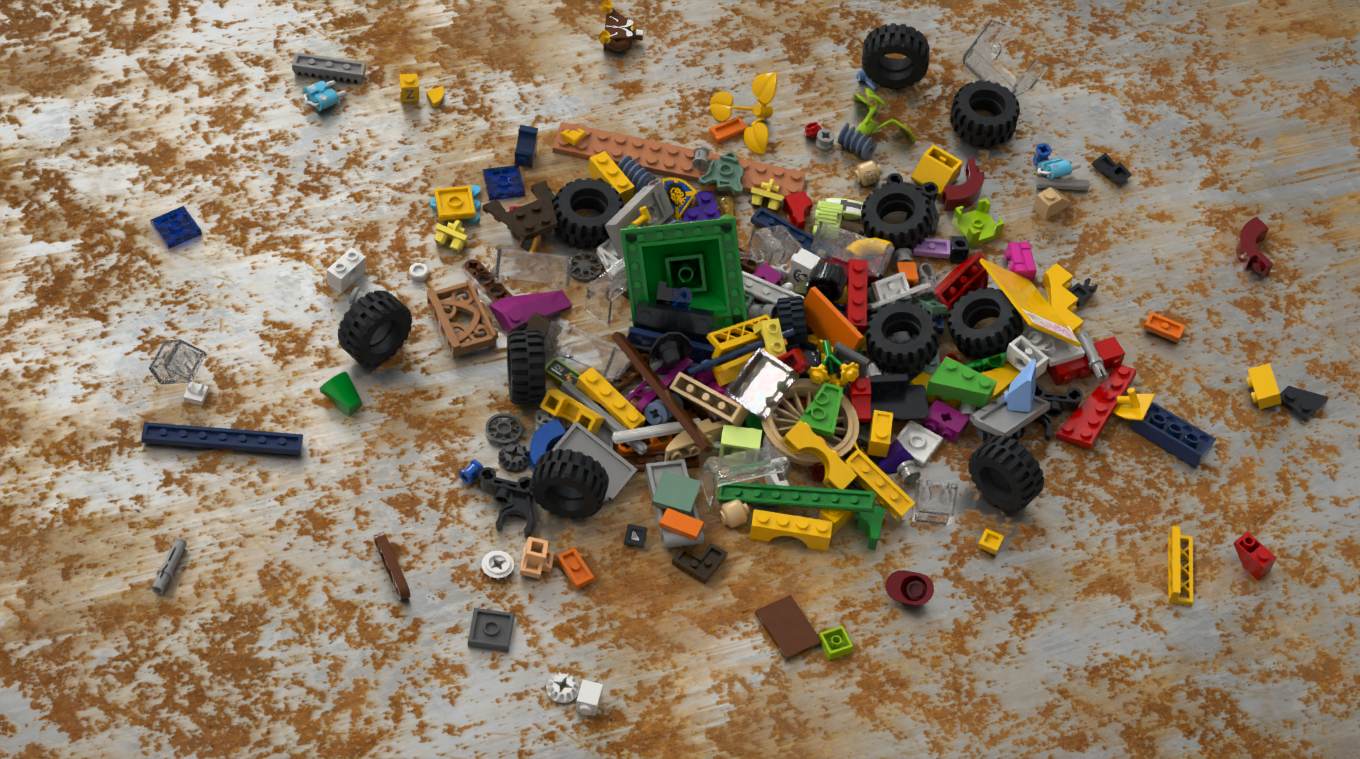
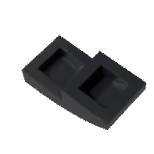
M1106 153L1091 164L1104 177L1118 185L1132 176L1121 162L1116 164Z

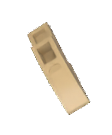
M709 418L696 423L711 443L712 441L721 440L723 424L731 425L723 420L712 423ZM684 430L666 447L664 461L680 460L701 453V449Z

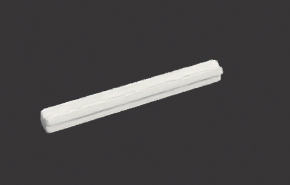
M700 418L692 419L695 423L701 421ZM677 421L614 432L612 440L615 444L681 433L685 429Z

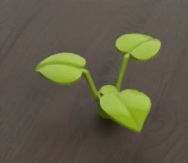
M866 87L867 98L876 100L874 107L863 96L855 93L853 100L865 103L869 108L868 115L858 126L857 131L860 130L862 135L864 133L867 134L866 138H868L873 131L876 133L879 129L891 123L907 132L912 139L913 145L915 144L916 139L913 133L895 119H890L875 127L877 123L871 118L875 112L879 113L877 108L880 103L886 109L888 108L887 104L878 95Z

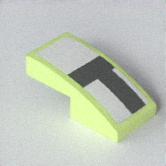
M826 198L827 202L843 205L845 220L862 219L863 202L842 198Z

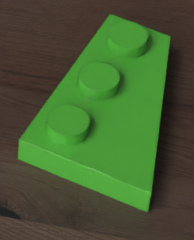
M825 382L797 423L801 420L803 423L809 424L814 433L833 437L844 387Z

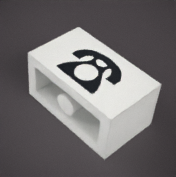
M803 248L797 254L794 253L790 260L791 267L788 271V283H792L793 286L797 287L806 277L809 278L812 268L817 262H820L821 258Z

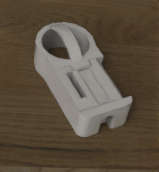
M922 263L917 268L918 281H920V285L930 283L931 287L926 288V292L920 294V296L934 299L936 297L935 287L937 286L936 272L930 264Z

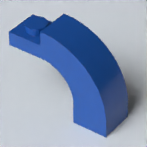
M557 418L542 425L532 437L529 453V464L532 473L539 457L551 451L566 433Z

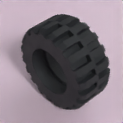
M891 23L888 26L885 24L881 28L877 27L867 35L863 43V71L869 79H872L876 84L879 83L882 87L886 88L888 86L890 89L910 87L915 82L918 83L927 73L930 50L928 41L919 30L916 31L912 26L907 27L906 24L896 25V23ZM896 53L902 54L906 57L902 59H892L886 57L885 55Z
M982 80L975 81V83L970 82L966 86H962L955 94L950 113V123L954 131H957V135L960 138H965L966 142H972L977 146L983 145V147L996 146L1012 137L1020 114L1019 102L1013 92H1009V89L1005 86L1002 87L1000 83H991L988 80L982 82ZM974 110H986L996 116H981L974 112Z
M580 178L576 179L575 182L567 183L566 187L563 186L555 196L554 211L558 222L557 233L565 241L569 240L572 245L577 244L582 248H585V246L596 248V245H601L610 238L605 225L624 207L621 195L618 194L614 187L611 188L609 183H603L599 179L591 180V178H586V180H582ZM590 208L599 211L602 215L589 218L580 216L575 211Z
M897 182L892 183V185H882V188L873 190V194L870 193L866 197V201L863 202L861 217L866 238H879L892 242L891 253L900 248H911L913 250L917 247V244L921 245L930 234L932 229L930 201L922 190H918L913 185L908 186L907 183L898 184ZM896 211L907 212L912 215L907 221L899 224H889L882 221L887 214Z
M987 287V289L978 288L977 291L967 292L968 295L961 296L958 299L959 302H955L952 306L953 310H950L947 320L950 334L957 349L965 356H971L974 359H984L1006 353L1008 344L1018 338L1023 331L1021 315L1002 290H995L992 287ZM998 318L994 324L987 328L972 329L983 319Z
M380 290L374 291V293L369 292L365 297L357 299L358 301L355 304L353 303L350 306V310L344 314V319L341 320L339 324L340 329H338V341L341 347L358 363L365 366L379 365L381 362L389 360L390 356H394L396 351L403 346V342L407 340L408 333L412 328L410 310L388 291Z
M895 301V304L888 303L884 308L880 307L877 309L876 314L873 313L866 324L865 333L868 355L882 370L887 369V372H898V374H904V372L914 373L917 369L920 371L925 368V364L929 365L938 353L939 333L936 318L927 308L923 309L920 304L916 303L914 305L910 301H906V303H901V301ZM900 331L911 332L918 336L915 340L905 344H896L887 340L890 335Z
M539 330L511 331L507 335L509 395L511 403L515 405L542 403L546 396L545 350L543 335Z
M998 435L990 437L970 456L968 470L969 474H971L972 482L976 484L977 490L982 492L983 497L989 499L990 503L999 506L1002 510L1006 509L1011 512L1024 509L1040 494L1044 486L1043 470L1040 469L1038 460H1035L1034 455L1023 444H1019L1017 440L1010 439L1008 436Z
M556 449L555 451L551 450L544 453L536 461L529 489L534 501L540 504L544 510H549L551 514H558L563 518L584 519L588 516H593L602 508L609 485V477L605 468L598 461H594L593 457L583 455L579 451L574 452L571 449Z

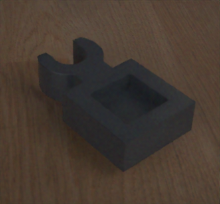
M1090 278L1084 281L1083 286L1078 282L1068 290L1078 298L1076 305L1078 307L1088 301L1092 293H1095L1097 290V284L1089 286Z

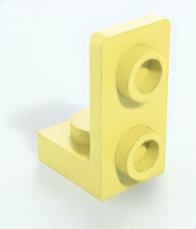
M778 318L763 320L753 326L754 334L761 333L764 338L769 359L781 357L787 353Z

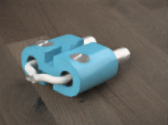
M334 80L326 83L319 81L303 89L304 103L311 104L319 111L339 103V99L346 96L347 93L345 90L336 93L331 88L336 85Z
M1061 158L1043 160L1038 163V171L1036 173L1047 176L1049 179L1070 175L1072 170L1081 168L1080 162L1072 164L1071 158L1065 160Z

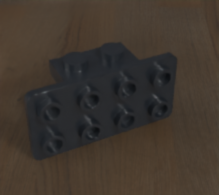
M907 374L869 376L871 384V420L874 410L893 413V420L927 418L929 416L924 385H908Z

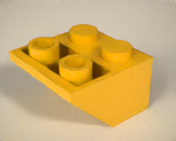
M933 144L923 154L911 179L922 186L926 182L935 183L938 186L937 195L941 196L944 186H950L960 176L963 161Z

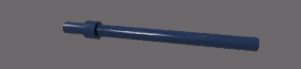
M792 328L782 332L783 340L795 335ZM764 339L711 360L705 359L700 361V364L687 368V373L691 376L701 371L707 372L714 366L765 347Z

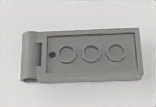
M655 179L649 182L648 186H644L605 225L618 257H624L620 230L641 216L639 211L641 207L647 206L651 218L658 217L660 224L674 213L661 179ZM642 223L639 227L647 226L645 225V223Z
M685 459L646 464L645 476L651 501L654 498L663 471L689 478ZM695 503L690 517L700 520ZM653 506L663 548L704 543L703 530H701L695 541L659 527V522L666 509Z

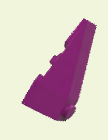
M563 290L505 297L489 305L506 336L511 331L525 330L529 325L527 320L536 312L550 318L572 307Z

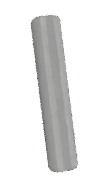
M1039 177L1036 182L1037 188L1047 189L1051 187L1053 189L1089 190L1090 186L1089 180L1049 179Z

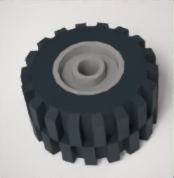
M801 296L778 298L777 309L781 331L792 328L795 333L794 336L786 339L787 345L807 343L808 335L803 298Z

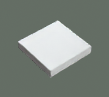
M912 420L906 424L896 438L915 458L913 460L914 463L922 467L925 466L943 441L941 436Z

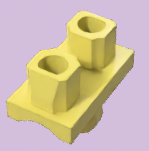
M770 179L769 183L762 182L761 187L766 188L767 191L754 187L751 189V193H753L752 204L761 206L763 198L767 197L770 198L768 208L778 210L781 202H784V196L771 192L772 190L779 191V186L773 185L774 179Z
M456 220L454 224L449 222L447 227L439 223L435 227L437 231L434 239L435 243L444 246L447 239L452 240L450 249L457 253H460L464 246L468 247L470 241L467 240L468 236L464 234L466 229L461 227L462 222Z

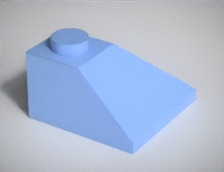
M1032 359L1010 383L1009 391H1005L1004 402L1007 403V410L1031 412L1036 391V359Z

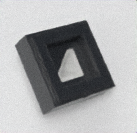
M628 524L624 544L644 548L648 528Z

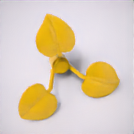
M777 73L760 74L754 79L752 92L758 97L757 101L761 104H756L753 108L732 106L733 96L728 92H718L710 100L712 115L718 121L728 120L731 117L732 109L753 111V114L759 119L752 122V127L745 129L744 142L751 151L758 154H766L769 131L767 126L760 121H765V118H770L773 114V108L768 103L772 101L775 95Z

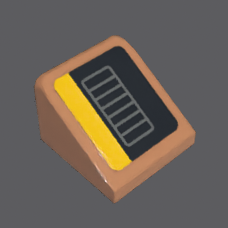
M541 235L526 241L521 238L519 249L530 255H535L541 248Z

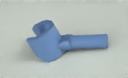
M863 70L857 71V80H865L874 91L876 87L867 77L866 73Z

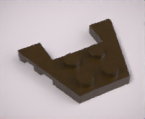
M546 180L531 186V192L537 198L536 201L506 212L497 199L483 205V211L486 214L490 213L493 215L496 221L506 224L510 231L525 241L558 227Z

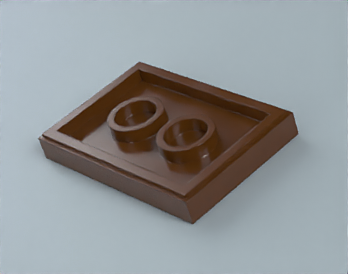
M791 595L757 609L755 615L786 661L814 649L822 643Z

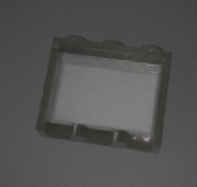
M759 347L751 355L747 364L740 369L734 381L728 385L724 394L729 399L742 405L749 413L762 422H766L800 376L791 367Z

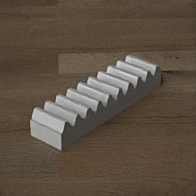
M295 53L292 63V71L295 74L301 72L302 75L308 73L309 76L315 74L316 77L322 75L323 78L329 76L330 79L336 77L337 80L343 78L344 81L350 79L351 82L357 80L358 83L363 81L366 69V62Z

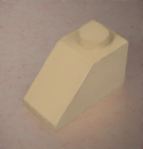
M1049 187L1037 194L1033 209L1046 220L1070 206L1072 202L1060 191Z

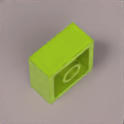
M843 626L819 633V638L822 641L821 647L828 660L852 653L853 645Z

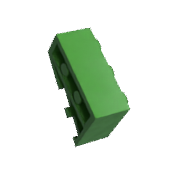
M946 356L929 380L926 396L933 394L942 396L945 400H949V398L960 400L963 404L983 408L993 397L997 381Z

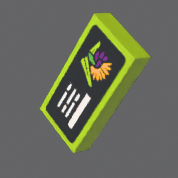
M556 358L545 367L546 376L560 385L568 380L576 386L578 377L581 376L580 373Z

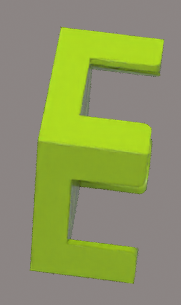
M987 198L978 201L976 210L962 214L963 206L955 208L952 223L961 236H966L969 248L1000 238L1005 223L1001 218H998L996 224L989 215L991 203Z

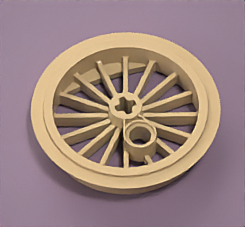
M806 378L791 379L773 387L762 402L760 418L766 438L774 450L789 461L806 466L823 465L822 461L812 453L800 452L794 455L780 441L783 438L780 434L788 433L804 414V409L798 396L807 398V408L811 403V398L816 396L824 383H812L811 379ZM843 393L836 424L842 423L844 428L835 427L834 434L844 435V439L841 440L834 435L833 437H828L815 433L817 436L822 437L826 445L831 450L836 451L840 457L853 447L859 434V419L856 410ZM793 398L797 410L786 399ZM781 403L789 412L777 407L776 405ZM773 413H775V414H777V415H779V416H781V417H783V418H785V419L775 418V417L773 416ZM776 425H782V426H788V427L777 428ZM826 440L836 444L837 446L832 447Z

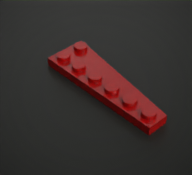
M1118 365L1109 374V378L1103 381L1056 432V439L1092 449L1119 404L1117 403V397L1124 396L1135 378L1136 369Z

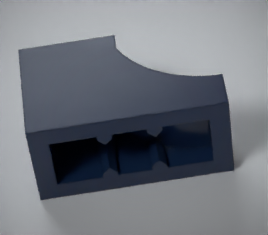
M520 125L514 165L532 168L537 153L538 128Z

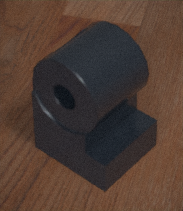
M951 236L950 263L961 264L968 259V241L966 236Z

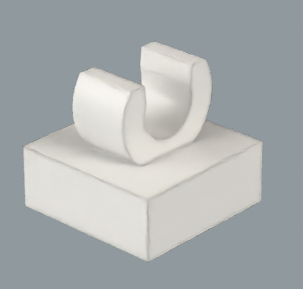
M190 381L183 396L184 402L203 406L209 392V386Z

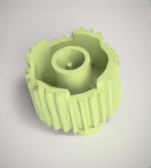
M818 201L812 236L838 240L843 216V205Z

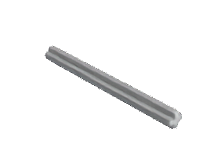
M566 380L561 384V390L568 396L605 417L602 424L613 433L628 430L570 381ZM641 440L625 442L640 455L647 452L648 446Z

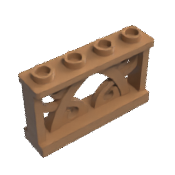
M470 280L436 291L434 289L427 290V304L453 359L460 357L464 353L496 346V339L499 338L496 327L493 328L490 314H486L484 302L478 297L477 287L472 285ZM464 293L467 294L469 297V299L464 300L462 295L460 296L459 301L455 300V297L457 295H461ZM450 308L453 309L450 314L445 313V310L450 311ZM456 309L465 311L473 316L468 328L459 323L449 322L455 317ZM456 328L459 329V332L457 333L454 332V329ZM479 331H485L486 336L482 338H475L472 334L474 333V335L480 337L481 334L479 333Z

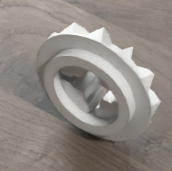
M504 551L489 552L482 560L483 572L489 578L493 577L499 580L503 577L507 578L513 572V558ZM494 562L501 565V569L498 567L494 568Z
M559 672L557 675H552L549 681H547L546 691L552 700L559 703H567L574 700L579 694V683L576 680V676L572 677L569 672L567 674ZM564 682H566L567 688H564L562 692H560L559 685H562Z

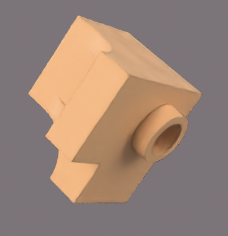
M528 537L523 548L520 575L539 579L541 571L551 572L554 551L547 548L548 541Z

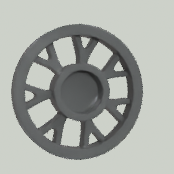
M579 252L568 260L567 271L575 280L588 282L596 279L601 274L602 263L593 253ZM592 268L598 270L597 273L591 271ZM589 273V277H584L583 274Z
M508 413L496 414L486 423L487 437L498 445L515 443L521 437L522 424L514 415ZM502 418H508V422L502 421ZM494 420L498 423L496 426L492 424ZM516 422L517 425L512 427L511 424ZM489 430H496V432L490 433ZM512 431H516V432H518V434L515 435V434H512L511 432H512ZM498 435L502 437L500 440L496 439ZM509 436L511 439L506 440L505 437Z

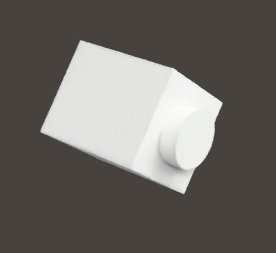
M582 680L576 701L577 712L583 715L596 716L602 696L603 684Z

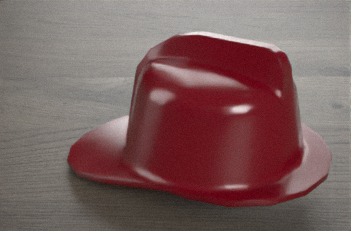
M898 570L893 572L885 583L888 596L901 603L923 605L932 598L934 593L932 580L927 575Z

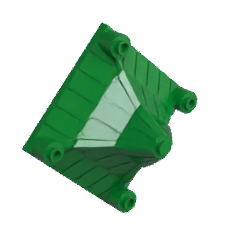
M724 214L718 219L647 227L631 224L620 230L633 327L638 300L656 302L659 281L667 282L666 287L673 288V305L713 310L711 333L748 321L735 216Z

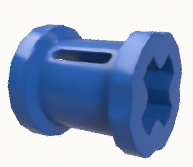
M1042 143L1036 146L1037 153L1033 157V163L1038 166L1039 162L1049 160L1048 156L1051 154L1052 149L1048 144Z
M473 459L466 469L460 470L458 474L466 485H471L484 467L480 462Z

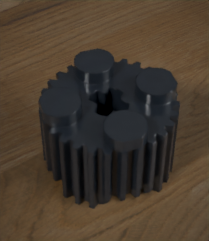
M817 262L808 278L805 289L807 290L806 293L809 292L810 288L816 287L831 303L835 302V300L838 301L842 297L847 284V275L843 271L844 267L840 264L833 265L828 262L826 264L824 262Z

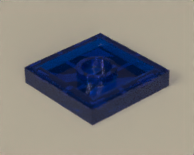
M519 165L483 169L489 201L525 196Z
M184 206L150 220L152 227L168 249L202 235L201 229Z

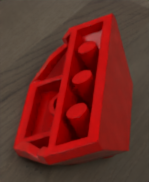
M980 251L958 265L935 287L936 297L941 304L948 306V310H953L952 306L954 303H958V299L961 296L968 295L967 292L977 291L978 288L987 289L989 273L979 262L981 258L986 260Z

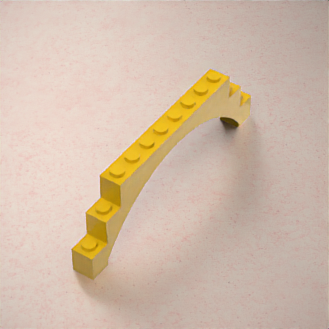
M1056 263L1044 273L1041 284L1046 289L1048 303L1066 326L1069 325L1077 338L1078 332L1083 331L1081 328L1084 321L1074 314L1077 310L1078 298L1068 291L1072 287L1073 275ZM1010 362L1005 364L1004 367H998L981 373L997 381L993 397L989 403L1003 395L1005 391H1009L1010 383L1019 375L1020 371ZM923 371L910 382V385H924L927 390L928 382L933 375L926 374ZM933 394L927 396L928 402H934L939 397L953 409H956L961 404V401L949 398V400H945L942 396Z

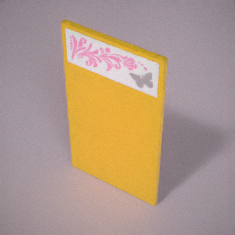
M982 258L979 260L1029 326L1080 348L1082 344L1029 279Z

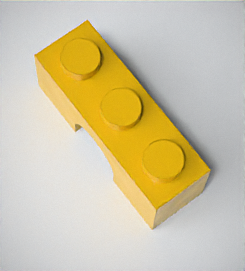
M605 151L589 158V174L594 180L599 179L602 182L609 183L611 188L614 187L618 194L621 195L623 204H627L634 197L635 186Z
M558 389L548 390L540 405L542 409L554 416L566 418L573 424L577 421L593 435L597 434L605 417Z

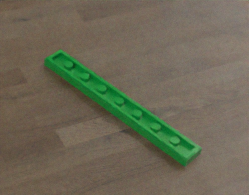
M720 481L717 501L727 503L739 499L742 504L874 513L876 493L874 491Z

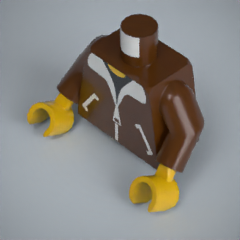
M604 0L600 10L603 13L608 12V14H606L605 30H602L598 35L600 43L604 44L603 50L619 52L631 49L632 40H643V30L633 29V20L620 15L612 8L613 4L610 0Z

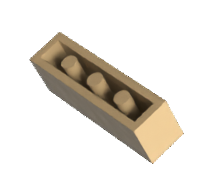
M680 371L669 387L683 399L737 427L742 425L749 413L742 405Z

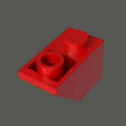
M1248 531L1234 541V546L1243 568L1255 579L1259 580L1271 571L1277 557Z

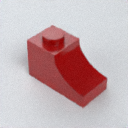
M805 191L786 195L784 197L783 209L790 223L804 231V218L810 216V211L813 207L812 200Z
M859 377L853 382L850 381V402L856 410L859 423L871 422L870 377Z

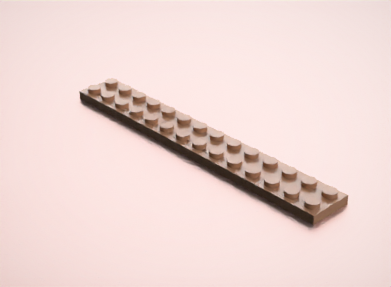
M565 122L560 123L552 151L553 153L587 160L605 151L617 166L622 158L630 155L632 159H635L637 163L642 165L641 168H646L647 172L698 182L699 177L707 173L708 166L713 159L715 161L722 156L709 153L707 157L708 166L706 169L699 170L692 166V161L695 158L694 149ZM568 129L569 131L581 129L586 132V136L574 146L561 138V132ZM737 158L739 165L743 166L744 169L741 180L743 192L751 193L752 187L767 191L766 188L761 187L762 182L769 183L770 179H774L773 185L779 186V191L772 190V193L785 197L786 195L802 192L806 172Z

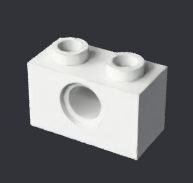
M351 247L327 269V284L338 292L343 293L366 272V257Z
M1020 335L1008 344L1006 360L1020 372L1032 359H1036V378L1045 372L1049 357L1024 336Z

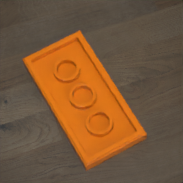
M816 287L810 288L804 300L806 324L820 339L824 341L829 340L833 348L837 342H840L857 352L864 336Z

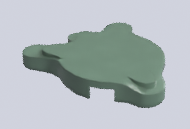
M727 152L720 156V159L715 161L713 159L710 162L707 173L699 177L698 183L701 186L714 183L717 184V190L719 191L731 190L734 194L740 195L743 193V186L741 185L744 173L743 166L739 165V160L734 152Z

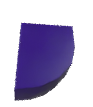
M896 439L890 444L887 457H880L879 466L886 472H896L897 467L901 463L908 460L913 461L915 458Z

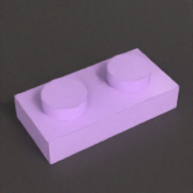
M925 238L921 245L917 244V247L913 249V256L949 259L950 240Z

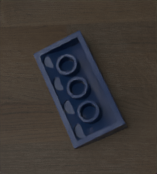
M1154 402L1151 403L1144 419L1133 420L1130 427L1133 431L1195 467L1198 466L1216 441V438Z

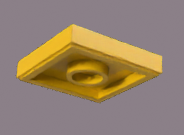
M471 186L434 189L439 221L476 218Z

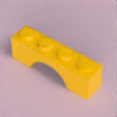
M593 367L578 377L576 387L591 400L600 403L625 428L630 430L644 426L646 418Z
M801 420L780 440L794 455L800 452H809L816 455L824 465L825 477L823 483L829 489H844L857 476L853 467L845 464L840 459V455L836 451L831 450L826 445L825 440L812 431L809 424L803 423Z
M754 509L749 539L769 542L778 536H792L802 540L808 548L828 551L833 522Z

